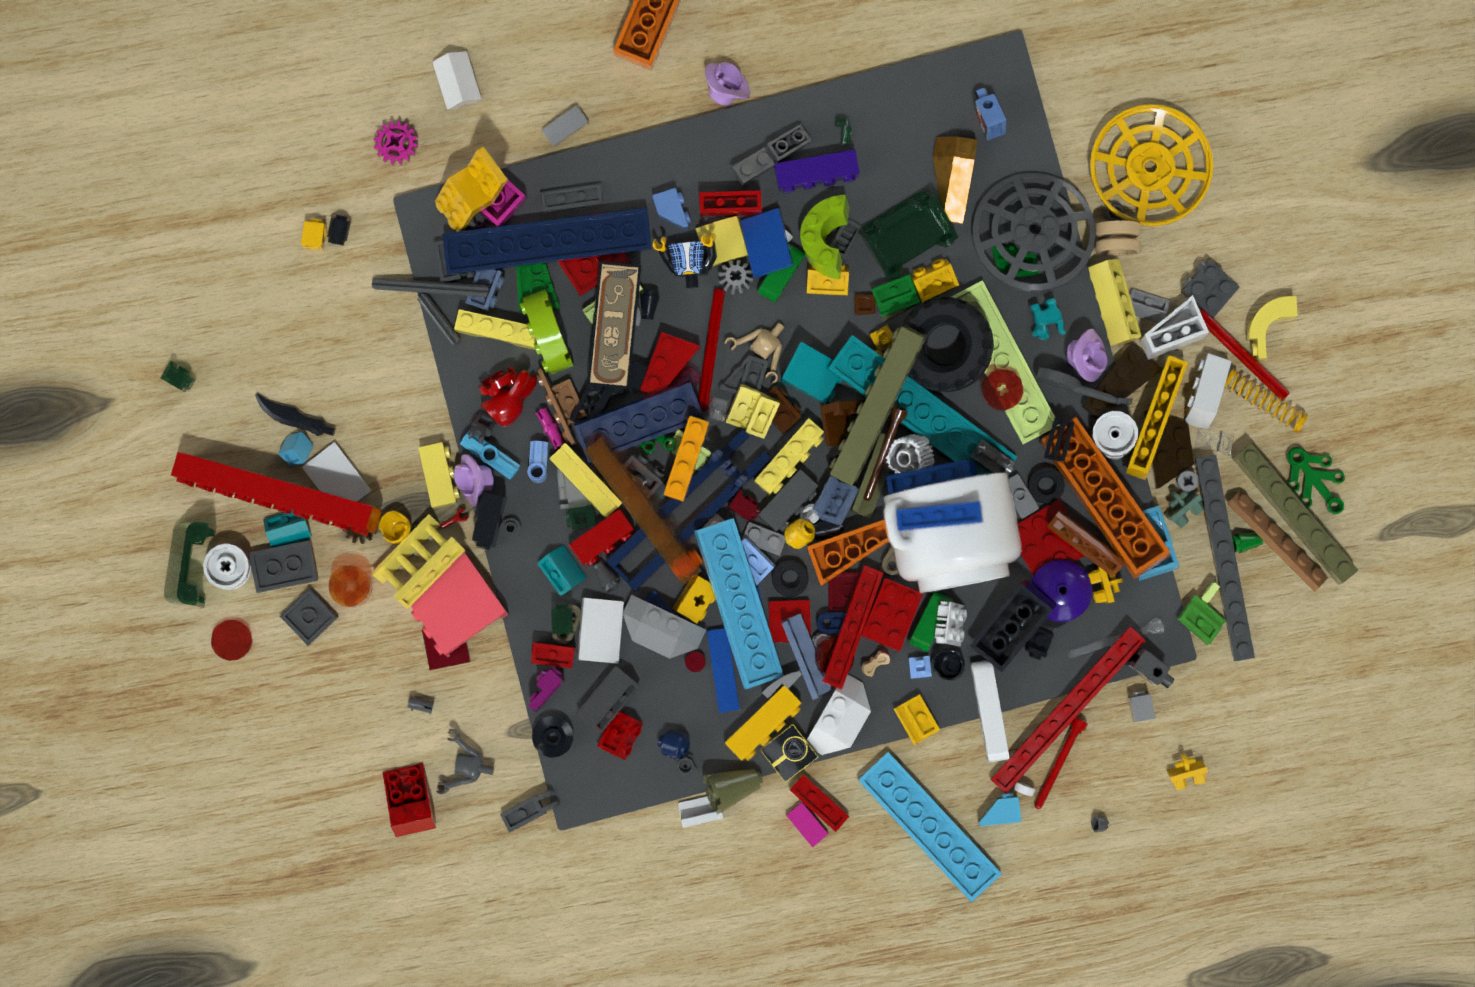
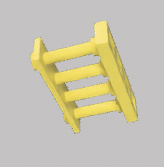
M429 514L371 573L382 584L388 581L398 591L393 597L406 609H409L465 551L453 537L447 541L436 530L440 524ZM430 536L441 546L434 555L422 545ZM415 551L427 561L419 570L407 560ZM401 565L413 576L405 585L393 575Z

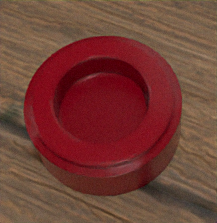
M691 652L686 656L685 666L689 671L700 672L705 667L706 660L701 653Z

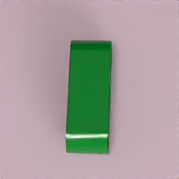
M790 243L788 244L794 266L768 274L757 292L774 304L806 255Z
M938 591L933 592L908 644L926 653L928 652L935 637V630L940 628L936 624H942L943 622L937 620V618H945L944 616H937L938 605H941V601L953 602L952 598Z

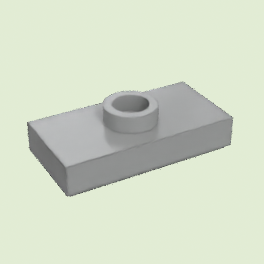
M1019 474L1009 478L1015 510L1022 520L1038 510L1039 507Z

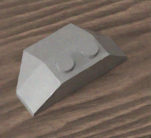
M631 595L623 611L632 641L669 659L698 649L706 632L705 629Z

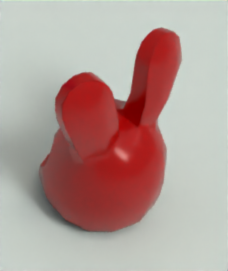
M522 370L512 389H501L500 393L496 394L492 399L484 401L480 406L502 427L510 426L522 414L524 409L523 401L535 389L537 376L532 375L530 378V374Z

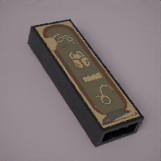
M600 262L587 384L588 387H592V391L604 392V388L612 389L613 393L625 394V390H630L642 271L641 265Z

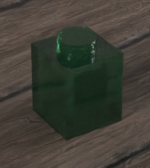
M568 604L556 605V609H551L552 634H574L573 608H568Z

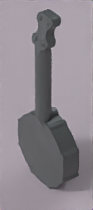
M1039 368L1036 376L1037 380L1048 385L1072 390L1109 403L1130 405L1133 401V398H1115L1110 394L1082 386L1078 379L1064 374V371L1060 369Z

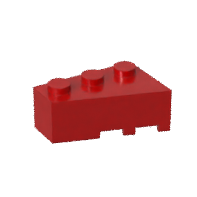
M661 332L640 388L641 393L652 395L670 388L680 373L687 367L688 363L699 352L700 346Z

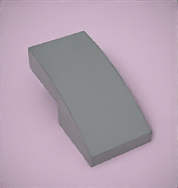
M575 106L550 123L542 131L552 146L556 147L571 134L578 132L589 121L579 106Z
M797 671L785 675L767 687L762 694L769 698L781 684L789 689L802 673Z

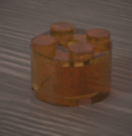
M342 566L332 573L329 580V594L332 599L339 605L348 608L359 607L366 603L373 590L369 575L356 566ZM348 582H349V583H355V584L353 585V587H354V590H353V591H351V590H348V591H347V590H346V589L348 588V586H347V583H348Z

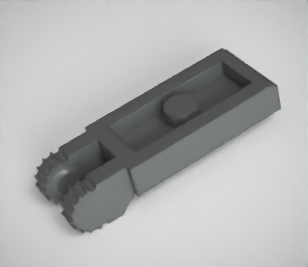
M550 789L539 796L535 795L501 813L500 815L509 833L559 806L558 801H553L546 807H543L540 801L552 796L553 790Z

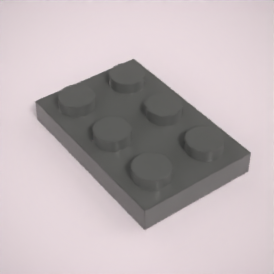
M310 540L249 552L256 593L318 581Z

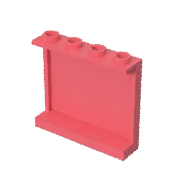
M465 551L411 606L413 608V611H411L413 617L417 622L421 620L425 626L422 628L429 639L433 637L435 640V649L440 655L444 653L447 657H450L449 653L497 619H503L509 615Z

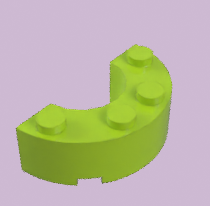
M846 195L832 196L816 204L805 216L800 230L801 243L809 263L820 274L834 279L841 278L843 260L839 249L831 248L825 244L827 235L833 229L848 224L850 206Z
M546 289L523 297V302L520 303L523 314L528 315L530 323H527V328L530 335H535L537 342L534 343L537 354H542L544 361L541 362L545 373L550 372L552 375L573 367L574 364L559 329Z

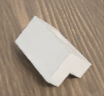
M467 51L447 53L432 62L447 110L458 109L465 104H474L482 99Z

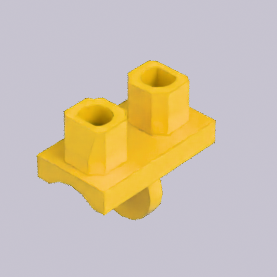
M1100 567L1088 573L1091 584L1100 582L1102 588L1100 591L1092 592L1094 602H1106V604L1115 602L1111 585L1114 593L1120 592L1118 584L1123 582V578L1116 579V575L1114 577L1109 575L1111 580L1109 581L1107 572Z
M1185 753L1180 755L1181 761L1174 762L1175 768L1166 770L1168 777L1177 790L1186 788L1185 779L1190 777L1193 778L1194 784L1205 783V773H1208L1207 766L1204 765L1203 760L1196 761L1195 757L1187 759Z

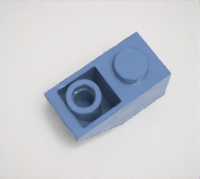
M676 188L652 195L660 219L684 231L689 230L688 224L691 223L688 211L683 212L681 205L685 203L681 192L677 193Z

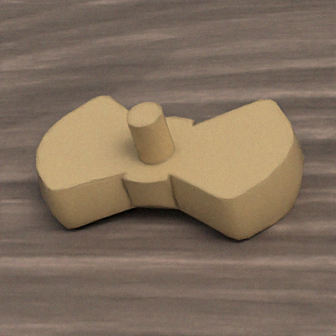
M879 650L875 657H870V661L862 663V672L872 677L878 666L889 664V654Z

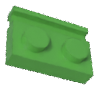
M1197 595L1191 597L1190 602L1187 603L1177 618L1206 645L1212 643L1221 630L1222 625L1226 623V620Z

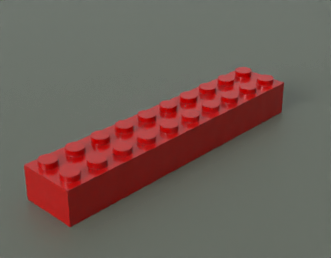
M177 452L171 476L177 478L176 482L190 487H194V484H196L195 487L212 493L215 489V493L230 498L234 494V498L247 503H252V500H254V504L269 509L273 505V509L290 514L293 511V515L308 520L312 516L314 521L326 525L332 522V526L347 531L351 527V531L368 536V533L375 534L382 511L371 505Z

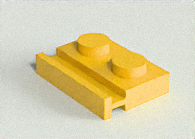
M920 694L894 708L913 745L940 731Z

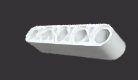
M987 660L972 662L971 671L988 763L1009 760L993 665Z

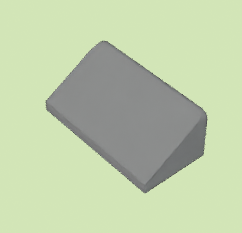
M1131 288L1129 295L1137 317L1159 323L1166 318L1170 300Z

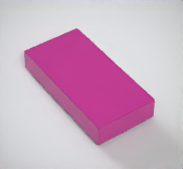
M802 802L786 815L812 847L828 835Z

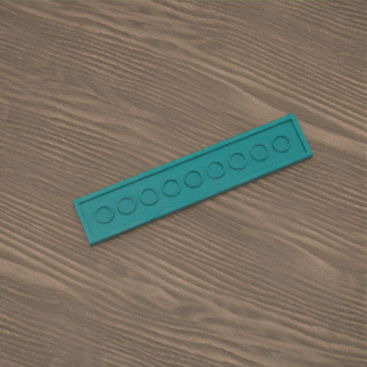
M851 335L827 369L867 398L868 396L865 395L867 388L870 384H874L877 378L874 374L879 365L883 366L886 359ZM909 376L907 377L894 403V406L908 411L906 419L901 424L916 435L927 437L929 444L951 461L969 460V462H975L978 476L994 474L970 457L981 439L1015 462L1017 456Z

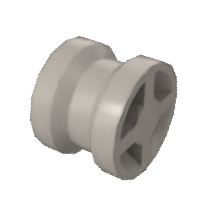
M1192 471L1182 472L1176 479V486L1182 492H1191L1198 485V477Z

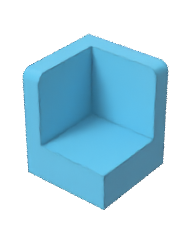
M298 432L285 438L278 454L290 467L306 463L313 444L302 432Z

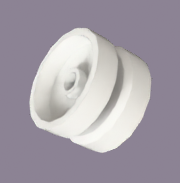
M1111 411L1103 414L1096 421L1091 439L1104 458L1118 460L1126 457L1133 450L1138 439V428L1135 421L1128 414L1121 411ZM1111 433H1118L1117 438H1113Z
M231 544L217 545L205 556L203 564L204 574L215 587L225 590H236L246 585L251 578L252 567L250 557L246 551L238 546ZM227 564H231V565L229 566L230 569H231L230 571H227V570H226V565H227Z

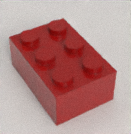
M884 578L861 637L900 652L923 593Z

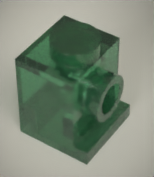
M170 361L161 379L185 393L187 389L190 390L195 379L188 376L190 373L188 370L181 366L176 369L177 364Z
M593 505L569 509V515H565L567 526L572 527L573 531L597 525ZM580 515L585 517V521L582 523L577 521Z

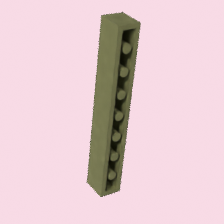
M906 325L902 326L901 329H896L892 337L895 341L892 347L888 346L883 356L886 360L883 366H878L874 374L877 377L874 384H870L867 388L865 395L868 397L865 403L861 402L856 413L859 414L857 420L851 422L847 430L850 434L847 440L843 439L838 450L841 453L838 458L835 457L830 465L832 469L831 476L851 486L856 484L927 338L926 335Z
M1252 443L1232 458L1338 585L1343 584L1358 571L1355 565Z

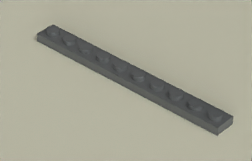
M1217 456L1196 458L1195 463L1233 661L1255 658Z

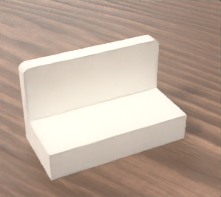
M707 796L678 803L683 828L723 819L722 813L716 814L717 810L713 811Z

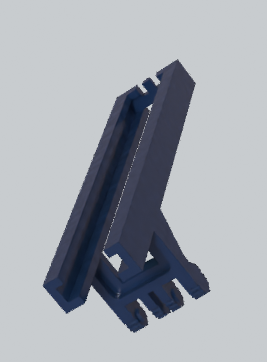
M743 429L721 451L718 449L710 456L708 463L692 478L686 498L720 465V469L723 472L726 470L725 474L728 477L732 476L735 480L633 579H628L618 565L683 501L671 498L606 561L635 592L695 535L694 531L701 529L771 461V458L763 452L742 473L732 464L728 458L750 437Z

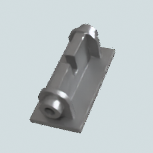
M982 439L970 455V457L994 474H1010L1015 462Z

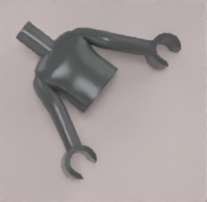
M449 729V731L455 733V738L447 739L455 741L462 749L471 754L459 753L455 765V774L468 778H460L448 783L445 781L438 782V784H443L445 787L443 792L436 791L438 794H445L450 788L476 782L481 773L489 775L494 773V767L483 765L481 753L466 744L460 738V732L457 729Z

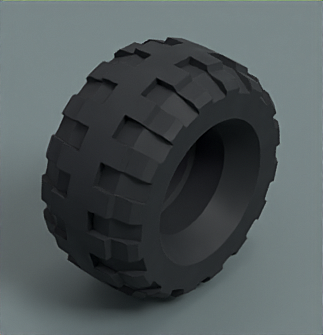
M954 297L932 298L916 306L903 321L902 326L906 325L927 336L909 373V376L921 386L939 392L958 391L976 382L988 368L994 350L992 330L984 315L969 302ZM943 325L956 327L965 338V351L963 355L951 364L936 362L930 356L927 348V341L932 331Z

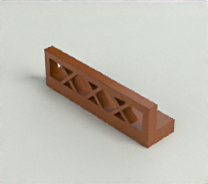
M1061 510L1056 513L1047 528L1112 577L1125 563L1113 549Z

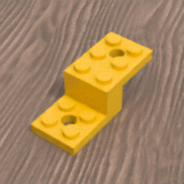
M484 146L476 151L466 168L447 179L435 200L437 209L446 216L449 226L456 230V232L464 231L475 214L492 205L508 181Z

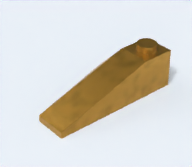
M936 137L933 163L942 221L963 224L978 140L963 137Z

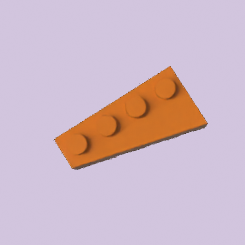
M885 519L807 546L820 587L889 542Z

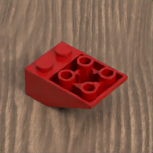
M423 763L382 772L390 824L395 837L435 829L434 812Z

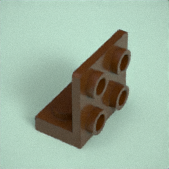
M866 400L840 401L820 406L827 447L840 446L843 439L847 440L850 434L847 430L853 421V415L857 414L856 412L861 402L865 403Z

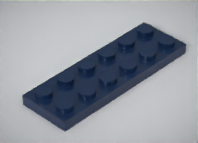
M689 380L575 423L574 427L587 461L591 463L686 427L689 416L703 420L704 416Z

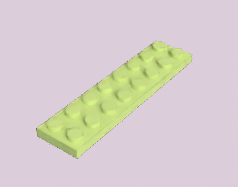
M983 280L951 296L975 306L984 315L991 327L994 350L991 362L984 373L1022 445L1051 431L1055 416Z

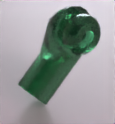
M836 116L835 126L842 127L841 144L851 145L852 127L848 118Z

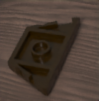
M1145 410V411H1144V416H1145V418H1146V415H1147L1148 410ZM1168 417L1152 461L1155 489H1159L1194 465L1188 423Z

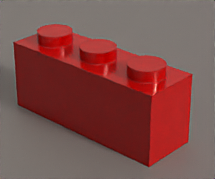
M761 190L699 192L700 217L762 214Z
M619 509L573 541L569 546L583 566L588 564L590 567L599 560L598 556L603 552L607 555L616 548L615 544L621 540L624 543L633 536L632 532L634 529Z

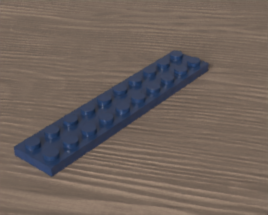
M647 208L442 234L447 275L652 250Z

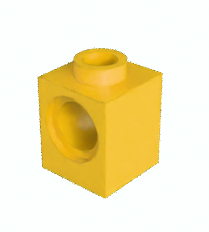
M311 218L310 222L304 221L301 246L303 248L324 251L327 226L322 223V220Z

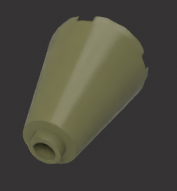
M744 769L703 775V784H708L705 792L713 811L717 810L716 814H720L760 789L763 779L759 771Z

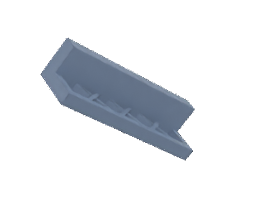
M801 613L781 620L812 699L819 698L818 695L831 691L830 685L822 683L825 672Z

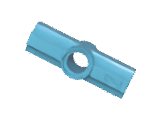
M469 430L460 445L511 480L521 465L484 440L483 443H478L480 439L478 436H473L472 439H469L471 431ZM494 450L496 453L493 460H486V451Z

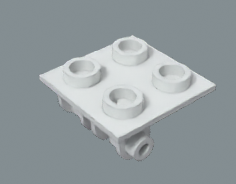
M941 601V605H938L937 616L947 618H937V620L947 621V624H936L939 627H946V629L936 628L934 637L936 643H946L961 647V642L964 640L963 623L967 618L965 605Z

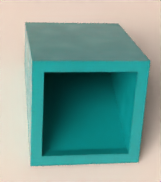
M800 342L782 377L781 383L826 405L827 401L832 402L836 391L833 390L836 383L841 384L843 380L827 369L832 363V359Z

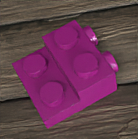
M554 666L548 671L543 670L536 678L539 681L536 685L542 691H536L529 698L531 703L528 705L535 712L542 707L564 682L561 678L563 674Z

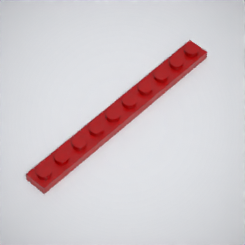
M1129 626L990 780L1003 792L1007 793L1146 640Z

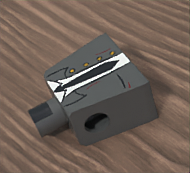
M1139 648L1124 664L1151 684H1162L1164 687L1169 688L1174 682V678L1168 674L1170 668L1145 649Z

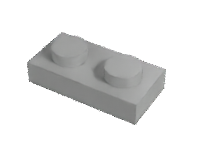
M751 522L748 523L741 540L742 542L748 537L759 549L779 557L786 542L784 535Z

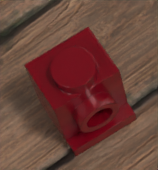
M739 490L728 508L748 522L751 519L756 520L761 512V509L755 505L757 501L748 495L745 498L742 497L743 492Z

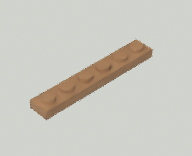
M1241 489L1230 499L1227 504L1314 592L1321 587L1328 577Z

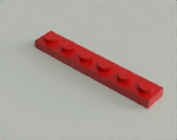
M865 565L862 567L822 683L840 690L843 689L883 572Z

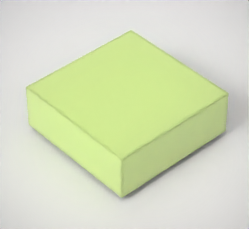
M1215 582L1210 583L1200 599L1206 604L1209 603L1220 586Z

